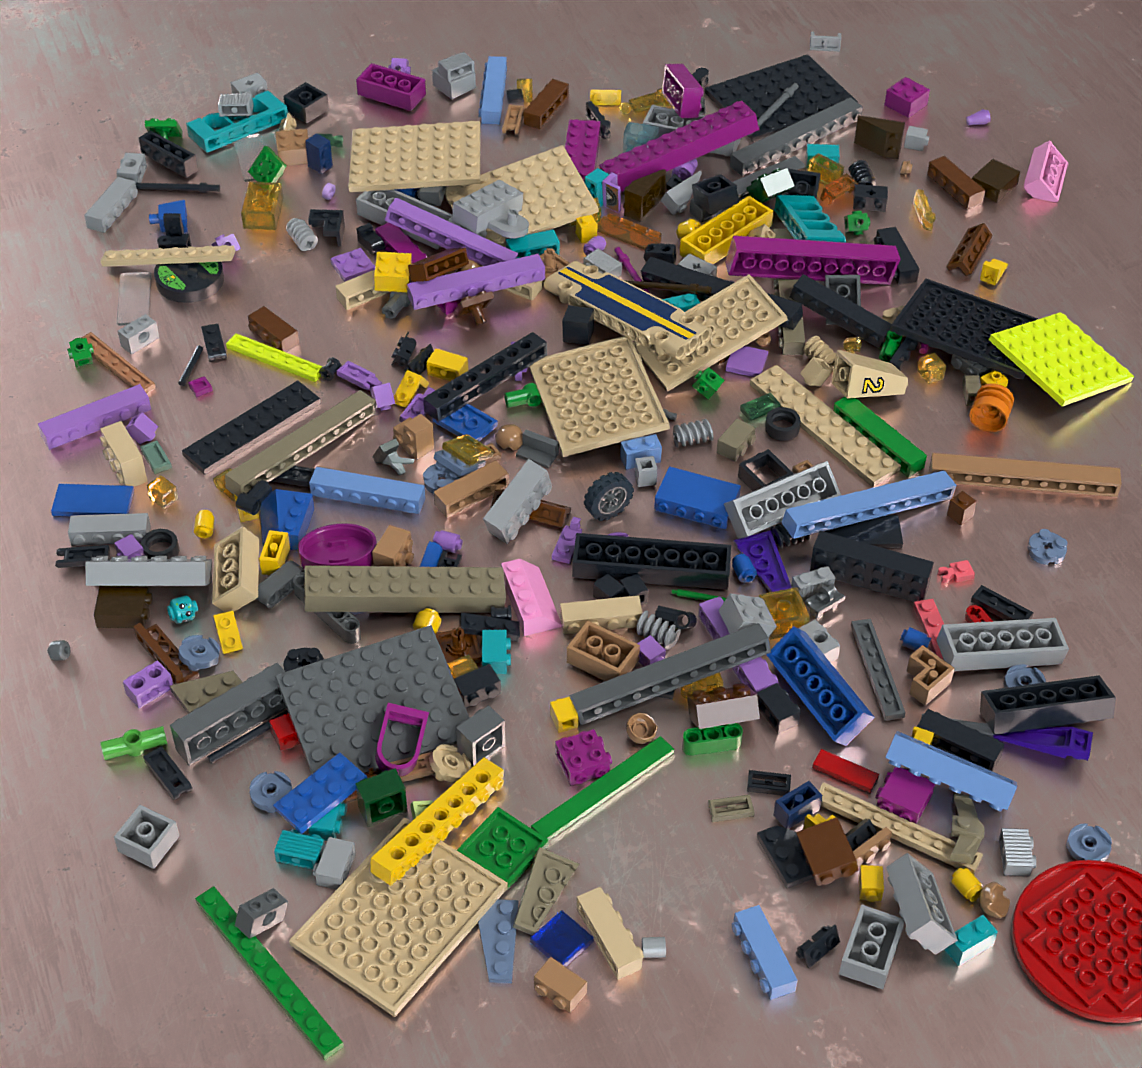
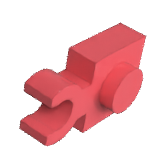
M968 560L950 563L949 568L940 567L937 573L938 575H944L941 579L942 583H948L951 579H954L957 583L972 580L975 577V573Z

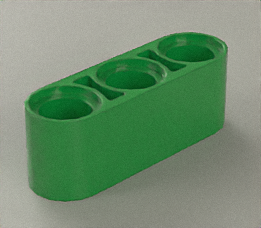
M733 723L698 729L697 727L687 729L683 733L682 750L689 756L736 750L742 743L743 728L739 724Z

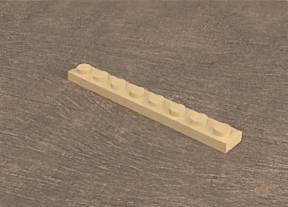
M222 245L213 247H174L168 249L109 250L104 252L101 264L104 267L232 261L235 247Z
M824 782L819 789V792L823 795L822 807L857 823L864 819H870L877 832L887 827L892 831L891 838L956 868H968L974 875L982 860L983 854L977 852L972 864L950 861L951 854L956 845L955 841L913 822H909L904 818H900L884 809H880Z

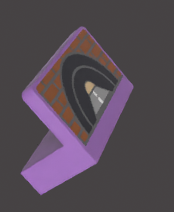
M612 172L602 181L603 206L619 213L621 211V191L617 182V174Z

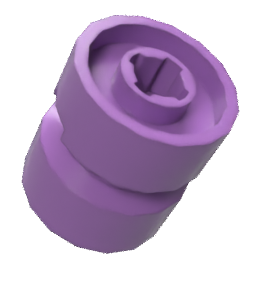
M697 159L673 168L672 176L676 174L684 181L694 175L698 166Z

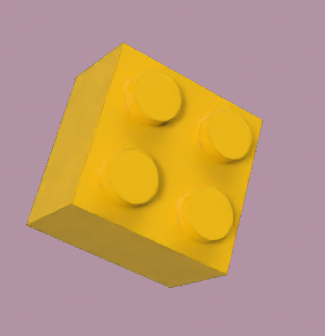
M377 252L374 274L375 291L408 292L407 284L411 281L408 265L412 264V253Z

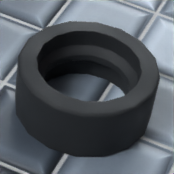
M787 407L772 409L766 417L765 429L767 434L773 439L780 441L794 439L800 431V416L796 411ZM785 420L793 425L788 428L776 426L773 422Z
M168 529L152 530L141 541V546L147 559L155 556H167V559H171V557L178 556L180 551L177 536ZM159 542L172 544L164 551L155 552L149 550L152 545Z

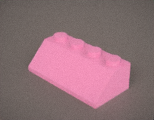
M1050 140L1034 148L1024 189L1033 198L1057 202L1059 201L1068 162Z
M522 559L501 563L505 588L523 635L527 636L562 627L539 567Z

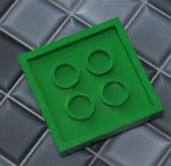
M497 807L457 851L507 882V889H509L534 862L539 847L546 849L549 846V840Z

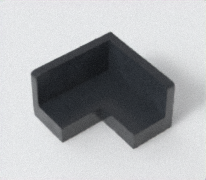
M310 209L309 225L312 227H323V236L337 237V244L341 246L345 227L343 210Z

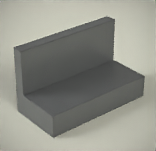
M525 430L523 433V445L517 451L516 456L525 460L530 459L538 465L549 468L559 455V444L556 440Z

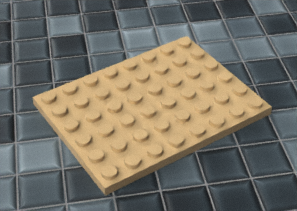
M480 121L353 129L349 192L480 184Z
M563 145L481 174L480 184L448 186L444 194L453 211L454 202L497 180L504 181L506 184L523 192L522 210L518 214L529 222V230L526 235L548 231L573 222L576 218L599 212L596 202ZM489 228L486 229V239L503 247L506 246V239L509 238L501 236Z
M626 336L545 356L529 366L563 457L670 429L667 417L634 344Z
M406 818L391 831L289 940L290 945L394 1017L508 888L507 882L442 841H439L429 854L426 853L415 867H411L401 880H397L391 886L370 872L371 857L411 822Z

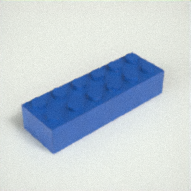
M793 627L771 649V653L766 654L834 742L847 746L875 718L805 631Z

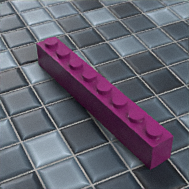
M387 223L375 228V232L384 241V250L386 252L412 253V263L427 258V255L419 250L418 246L410 240L408 235L402 232L400 227ZM461 299L438 304L437 306L445 315H448L455 310Z

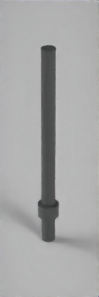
M794 83L790 88H786L783 91V95L757 120L759 127L786 99H790L793 96L794 91L799 87L797 83Z

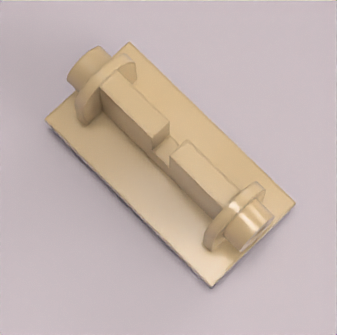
M287 113V117L281 120L280 131L295 130L297 126L296 120L292 118L290 113Z

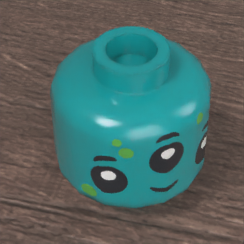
M186 595L172 599L170 605L167 606V611L171 621L181 624L194 620L195 612H198V606L195 600L192 601Z

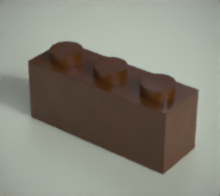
M265 306L248 315L249 329L259 335L263 341L271 344L273 348L287 352L299 344L298 331Z

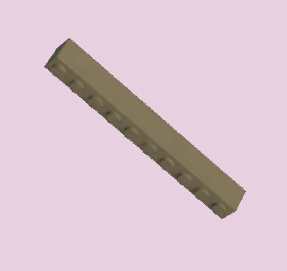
M773 229V232L776 234L775 238L794 239L788 229ZM775 278L773 281V289L776 290L774 295L795 301L789 298L794 284L798 280ZM803 317L794 330L778 326V336H781L779 337V348H782V354L804 355L805 335Z
M359 390L226 473V489L238 497L243 492L247 493L262 479L270 482L375 415L376 400Z

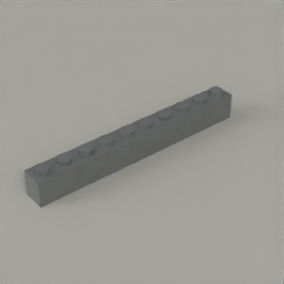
M850 97L731 153L730 167L741 176H744L856 122L858 115L862 116L863 106Z
M760 623L571 694L569 696L578 714V721L580 725H584L771 653L769 638Z

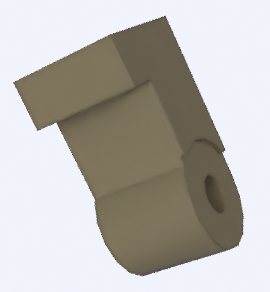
M964 375L962 385L966 406H972L974 401H971L970 397H976L977 391L981 387L979 375Z

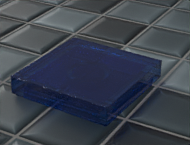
M561 910L530 938V942L548 958L552 957L567 967L594 942V937Z

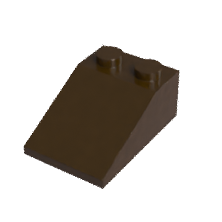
M858 115L854 143L882 157L899 160L905 122Z
M665 169L634 180L629 186L625 187L623 192L624 216L642 222L665 195Z

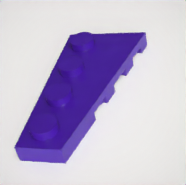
M771 530L734 540L735 547L741 554H745L750 558L757 571V576L773 597L793 593Z

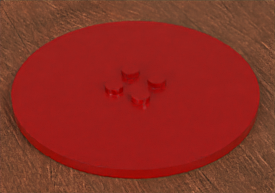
M1094 860L1066 862L1039 874L1021 893L1012 917L1013 946L1018 961L1026 975L1045 996L1064 1009L1079 1016L1110 1023L1141 1021L1142 874L1122 865Z

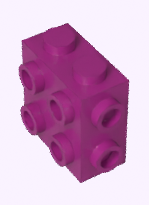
M594 729L582 731L579 734L563 737L555 741V755L570 786L582 784L590 779L600 778L610 771V764H612L610 753L605 752L603 739L601 736H597Z
M895 766L893 772L889 771L884 780L885 786L879 787L875 798L878 799L877 807L917 824L933 795L935 783L929 781L926 777L908 772L906 768Z

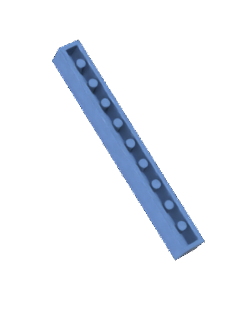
M945 470L814 503L791 507L785 510L782 524L794 539L818 533L819 531H826L952 499L957 485Z

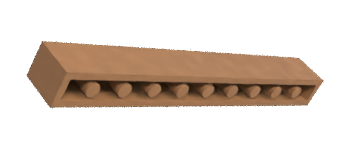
M932 453L930 461V474L945 470L955 484L1118 497L1122 485L1120 468L942 453Z

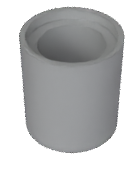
M642 937L644 958H665V937Z

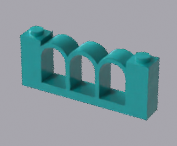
M265 91L252 98V113L259 114L220 117L219 113H211L202 119L198 118L186 123L188 136L208 153L281 123V120L287 117V106L271 92ZM214 128H222L217 131L213 130Z
M776 196L774 211L795 240L846 243V237L840 230H837L835 224L829 222L830 217L822 212L823 208L814 196Z

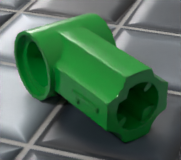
M890 330L887 332L886 340L879 355L881 361L890 362L901 346V335H897Z
M534 383L526 384L521 390L504 393L507 408L524 404L536 407L542 402L537 385Z

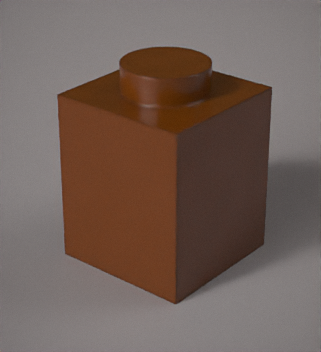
M961 491L950 499L947 516L959 525H963L974 516L977 501L964 491Z

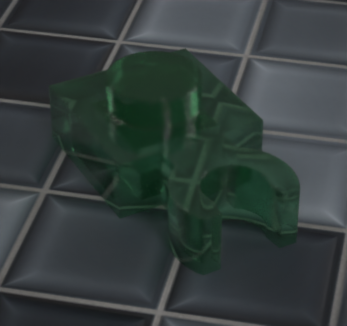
M319 134L330 140L331 148L332 146L343 147L344 140L342 135L333 137L332 134Z

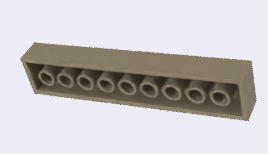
M305 566L304 570L305 612H419L428 608L436 612L491 613V606H495V608L505 607L506 592L503 567Z

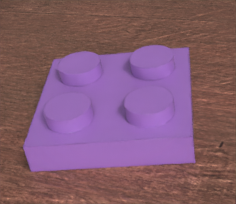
M361 248L330 258L332 266L344 282L375 270V266Z

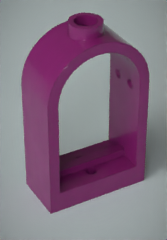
M392 703L387 704L375 753L376 764L382 772L396 768L399 776L402 777L413 771L419 757L429 712ZM388 720L421 727L414 757L406 764H392L382 754L381 747Z

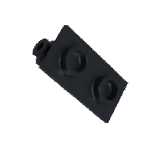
M407 332L405 337L401 336L397 344L399 349L395 348L391 356L394 358L392 366L394 362H397L402 367L408 363L417 345L414 338L407 337L409 332Z
M429 344L426 348H422L413 360L405 364L404 371L409 370L418 375L427 369V360L434 351L432 345Z
M835 924L832 927L829 925L821 927L812 936L814 942L808 939L797 948V957L799 959L805 958L808 968L813 966L840 943Z

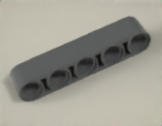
M301 572L294 575L293 586L296 597L304 603V573ZM314 612L345 642L354 644L361 639L360 623L350 612Z

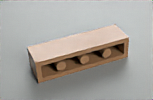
M496 460L434 491V505L448 518L493 495L495 490L507 488L509 485V473Z

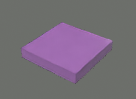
M743 346L730 354L725 371L756 377L763 371L768 351Z

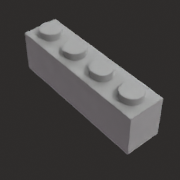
M117 177L84 215L87 228L105 233L137 196L138 190L136 189L135 181Z
M148 513L70 516L68 535L71 546L115 544V542L130 534L141 543L142 538L150 532L151 525Z

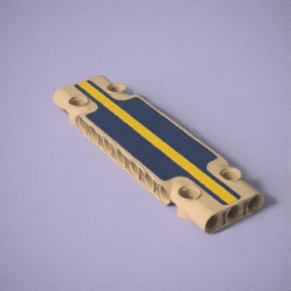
M574 261L547 277L544 282V289L559 296L562 303H568L570 306L594 308L595 321L644 347L654 344L655 351L658 354H668L681 360L709 342L712 337V330L696 322L693 315L685 314L683 310L608 272L602 274L598 272V267L593 265L586 266L578 261Z

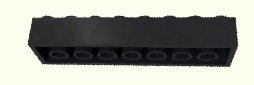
M576 533L572 577L599 579L609 574L615 580L620 581L625 577L638 574L644 583L728 590L731 545Z

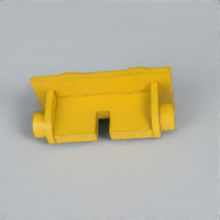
M590 89V101L594 105L621 106V90Z

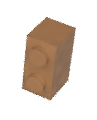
M550 957L534 975V988L539 995L551 999L558 1008L565 1009L571 1013L587 994V981Z

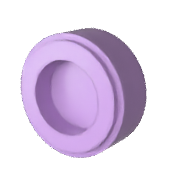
M327 183L323 189L322 197L330 200L335 194V185Z

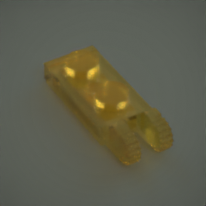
M917 189L913 204L923 228L931 231L933 229L932 222H935L936 217L932 213L931 207H929L928 198L925 196L923 189Z

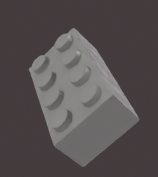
M530 459L526 461L483 518L489 533L506 544L516 538L519 528L528 522L531 512L539 507L541 499L544 495H548L552 489V483L546 469Z
M908 853L887 866L888 881L894 889L895 893L893 896L900 906L901 910L899 913L907 926L905 928L907 935L911 939H916L924 949H929L935 955L956 942L957 937L933 873Z

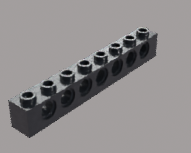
M534 332L524 336L522 339L423 398L424 411L437 422L443 420L547 356V342Z

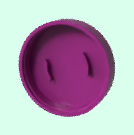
M331 524L317 528L306 534L299 543L301 566L304 570L305 566H372V551L377 545L376 536L371 530L356 524Z

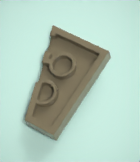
M233 670L170 685V690L189 714L194 709L200 708L213 698L219 697L232 687H236L243 682Z

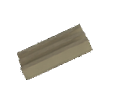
M750 795L708 800L712 822L753 817L755 814Z

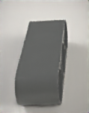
M292 560L286 562L258 585V598L256 599L268 608H272L294 590L293 577L297 573H304V569Z

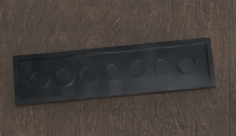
M297 380L182 450V454L206 475L321 404V399Z

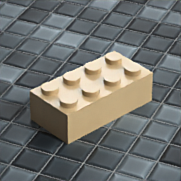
M244 527L219 541L214 546L212 604L224 612H235L258 598L259 538Z

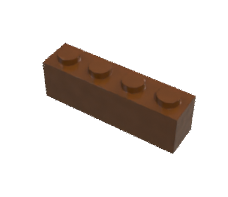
M555 79L546 84L545 88L538 93V96L524 109L522 114L524 125L541 129L569 97V84Z
M942 156L929 162L927 175L966 209L983 203L985 190L947 157Z
M466 247L450 248L409 264L408 269L411 282L429 281L468 265Z

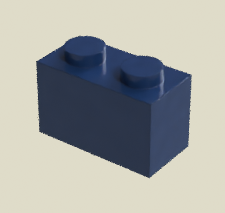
M318 133L306 139L308 167L320 174L332 168L330 140Z
M807 781L775 801L773 816L784 828L790 829L803 821L806 815H813L820 810L823 795L810 781Z

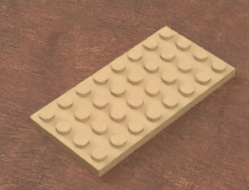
M749 274L685 312V314L693 315L696 322L712 330L710 341L685 358L678 360L668 354H658L655 351L654 344L649 347H644L637 342H633L637 353L641 354L643 362L664 388L669 391L695 376L700 370H705L707 367L786 322L787 316Z

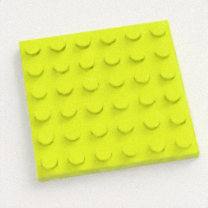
M1061 312L991 334L989 338L992 344L1061 406L1129 383L1134 378L1127 368L1118 363L1103 347L1095 343L1090 336L1086 335Z

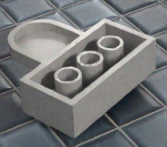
M497 180L453 203L452 220L475 234L489 228L507 238H520L525 236L529 230L528 220L518 214L522 210L523 192L506 184L504 181Z

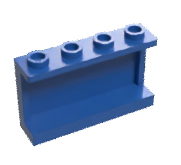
M669 466L655 496L654 509L662 513L726 529L729 516L724 503L740 497L741 485Z

